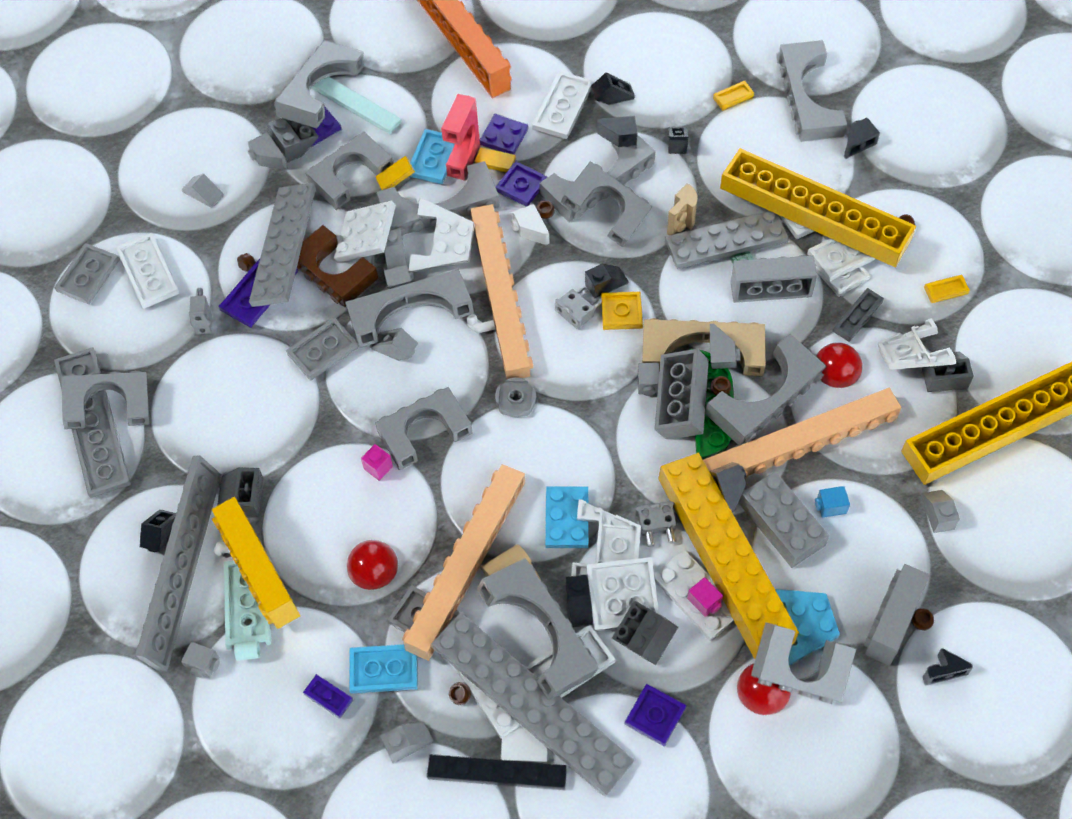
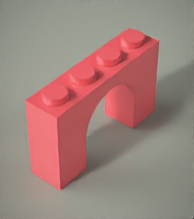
M457 94L441 130L443 141L455 144L446 163L447 176L465 180L468 175L467 166L473 164L480 149L476 98Z

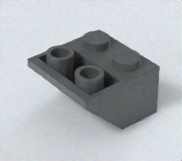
M284 118L267 123L268 134L284 155L286 163L301 158L318 139L317 133L311 126Z
M960 351L953 352L956 364L922 367L927 392L968 389L974 377L969 358Z
M238 467L223 475L217 506L235 496L247 517H259L264 481L260 469Z
M634 600L612 639L656 665L677 631L678 626Z

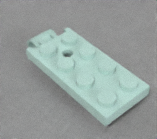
M234 561L224 562L226 649L232 650V646H234L237 661L260 658L259 643L266 642L267 645H271V624L269 625L261 613L258 603L252 596L248 588L249 586L243 579L237 564ZM247 619L252 620L249 626L244 624Z

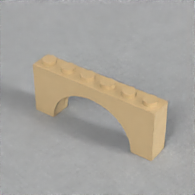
M644 319L642 363H659L660 371L661 355L672 353L677 348L690 343H710V324H715L735 342L736 349L740 348L739 362L743 375L763 376L765 370V324L756 322L725 323L718 321Z

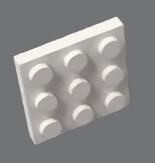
M388 201L347 211L334 259L339 263L384 253L396 204L393 201Z
M652 557L586 565L594 631L617 629L634 600L659 614Z

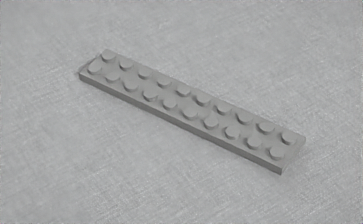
M200 455L192 457L188 469L187 478L183 486V492L177 507V513L172 524V530L135 655L156 670L163 672L168 671L211 515V509L213 508L222 475Z
M460 612L431 643V648L604 797L635 761L560 696L549 701L537 683L539 678L463 613Z

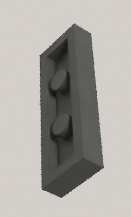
M867 288L835 325L833 332L850 342L883 303L884 298Z

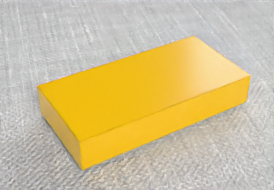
M746 81L713 94V99L722 111L754 97V92Z
M480 147L475 164L485 161L488 169L507 173L516 161V155Z
M404 156L375 176L381 190L395 187L415 173L409 159Z
M963 275L926 283L924 286L931 304L967 295L970 291Z

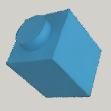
M845 486L819 490L818 496L815 498V506L817 511H820L822 518L847 514L850 503Z

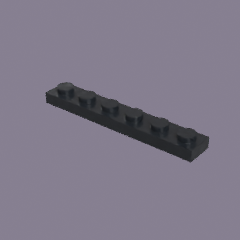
M429 754L427 779L565 790L567 765Z

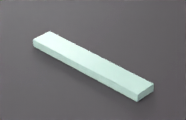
M330 77L318 81L311 87L313 90L389 134L402 123L401 118Z

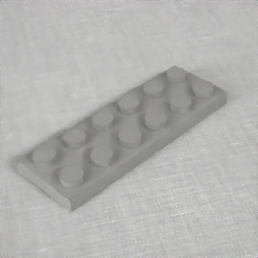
M771 211L665 236V243L677 269L788 242V235L778 215Z

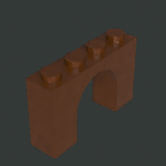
M322 225L303 241L297 269L303 272L308 281L315 282L323 293L327 292L336 304L340 303L343 307H346L345 302L357 298L379 279L377 269L362 257L348 270L340 274H328L320 270L319 266L323 259L333 252L338 244L336 235Z

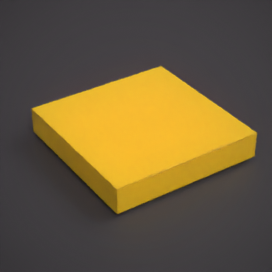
M641 291L601 293L603 330L643 329Z

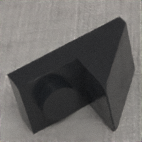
M668 127V153L686 154L688 147L687 127Z
M941 648L937 654L940 664L929 666L922 678L926 686L966 676L970 673L973 666L970 662Z

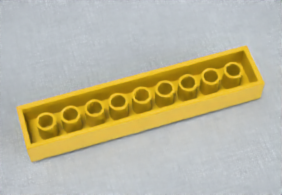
M739 148L722 173L720 189L895 268L909 246L916 229L914 224Z
M1072 362L907 439L901 450L902 454L921 482L926 485L1071 415Z
M696 453L662 465L658 480L669 500L674 502V510L713 583L723 595L722 599L754 659H756L766 622L794 630L793 645L799 632L700 454Z

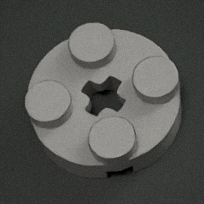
M509 378L505 380L504 384L499 385L496 390V405L503 415L510 417L527 416L536 404V391L523 378ZM514 394H518V397H520V399L514 401L510 397H514Z

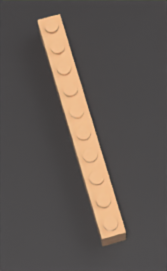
M493 204L470 208L471 218L475 223L474 233L506 380L509 378L531 377L530 369L533 368V361L531 356H527V352L530 351L528 340L523 338V335L526 334L524 323L519 321V318H522L520 306L516 307L515 303L518 302L517 291L512 290L514 278L513 274L508 272L511 269L510 261L504 255L507 254L506 243L501 242V238H504L502 227H498L497 224L500 223L499 213L494 211Z
M889 387L711 456L703 461L709 472L732 462L738 463L740 466H743L747 478L754 473L761 474L772 466H781L792 458L799 459L810 451L817 452L828 444H837L848 436L855 437L866 429L873 430L884 422H893L898 418L902 407Z
M504 464L501 465L499 470L494 471L491 485L484 489L481 503L476 504L474 507L471 521L465 523L461 539L458 538L455 541L454 551L451 556H447L445 559L442 573L437 574L435 577L432 591L427 592L421 611L418 610L415 613L411 629H407L404 633L402 641H404L405 651L425 660H430L435 651L430 647L431 643L444 631L454 616L525 484V473Z

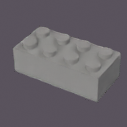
M814 255L734 261L731 276L733 303L812 297L817 278Z
M699 349L661 355L654 430L665 439L703 434L709 359Z
M775 471L743 491L739 505L791 568L826 546L829 534Z
M905 563L902 570H896L863 645L867 647L864 655L888 666L891 665L930 574Z

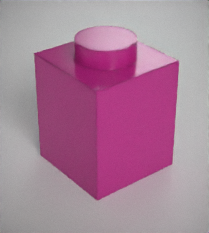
M376 444L361 457L364 470L378 481L393 467L391 456Z
M705 577L688 590L687 599L705 617L710 613L715 614L722 607L723 595Z

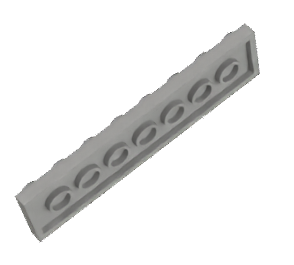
M313 183L278 188L249 299L252 307L289 302L316 190Z
M93 347L54 359L61 390L62 376H67L68 374L88 375L94 372L101 374ZM101 390L94 393L86 403V428L72 429L87 493L90 498L131 485L106 390Z

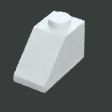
M534 204L513 211L511 224L514 231H518L520 237L544 245L549 244V232Z

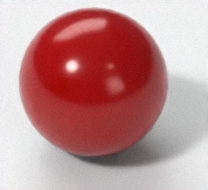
M828 344L816 355L826 365L822 371L824 376L820 381L828 386L835 388L848 387L857 382L861 376L863 368L861 357L848 344Z
M378 540L361 542L353 548L347 559L349 578L355 585L367 590H375L386 586L393 580L398 570V559L395 552L389 545Z
M754 663L746 667L740 674L737 682V693L742 704L748 710L760 715H772L781 711L789 702L791 692L779 689V684L773 682L771 686L758 683L759 678L751 676Z

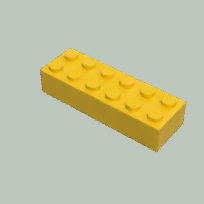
M235 496L212 508L211 510L215 517L211 519L219 530L225 545L230 550V555L239 567L243 579L248 584L252 596L256 599L258 607L269 625L273 623L279 629L300 617V613Z

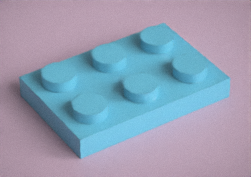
M424 129L410 162L415 173L409 177L443 184L447 175L446 163L455 144L443 141L441 132Z
M546 486V548H588V521L577 520L579 500H584L588 503V487Z
M404 644L350 648L349 691L351 694L418 689L417 655L405 651Z

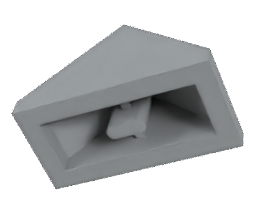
M204 173L193 177L182 189L183 193L211 208L223 196V193Z

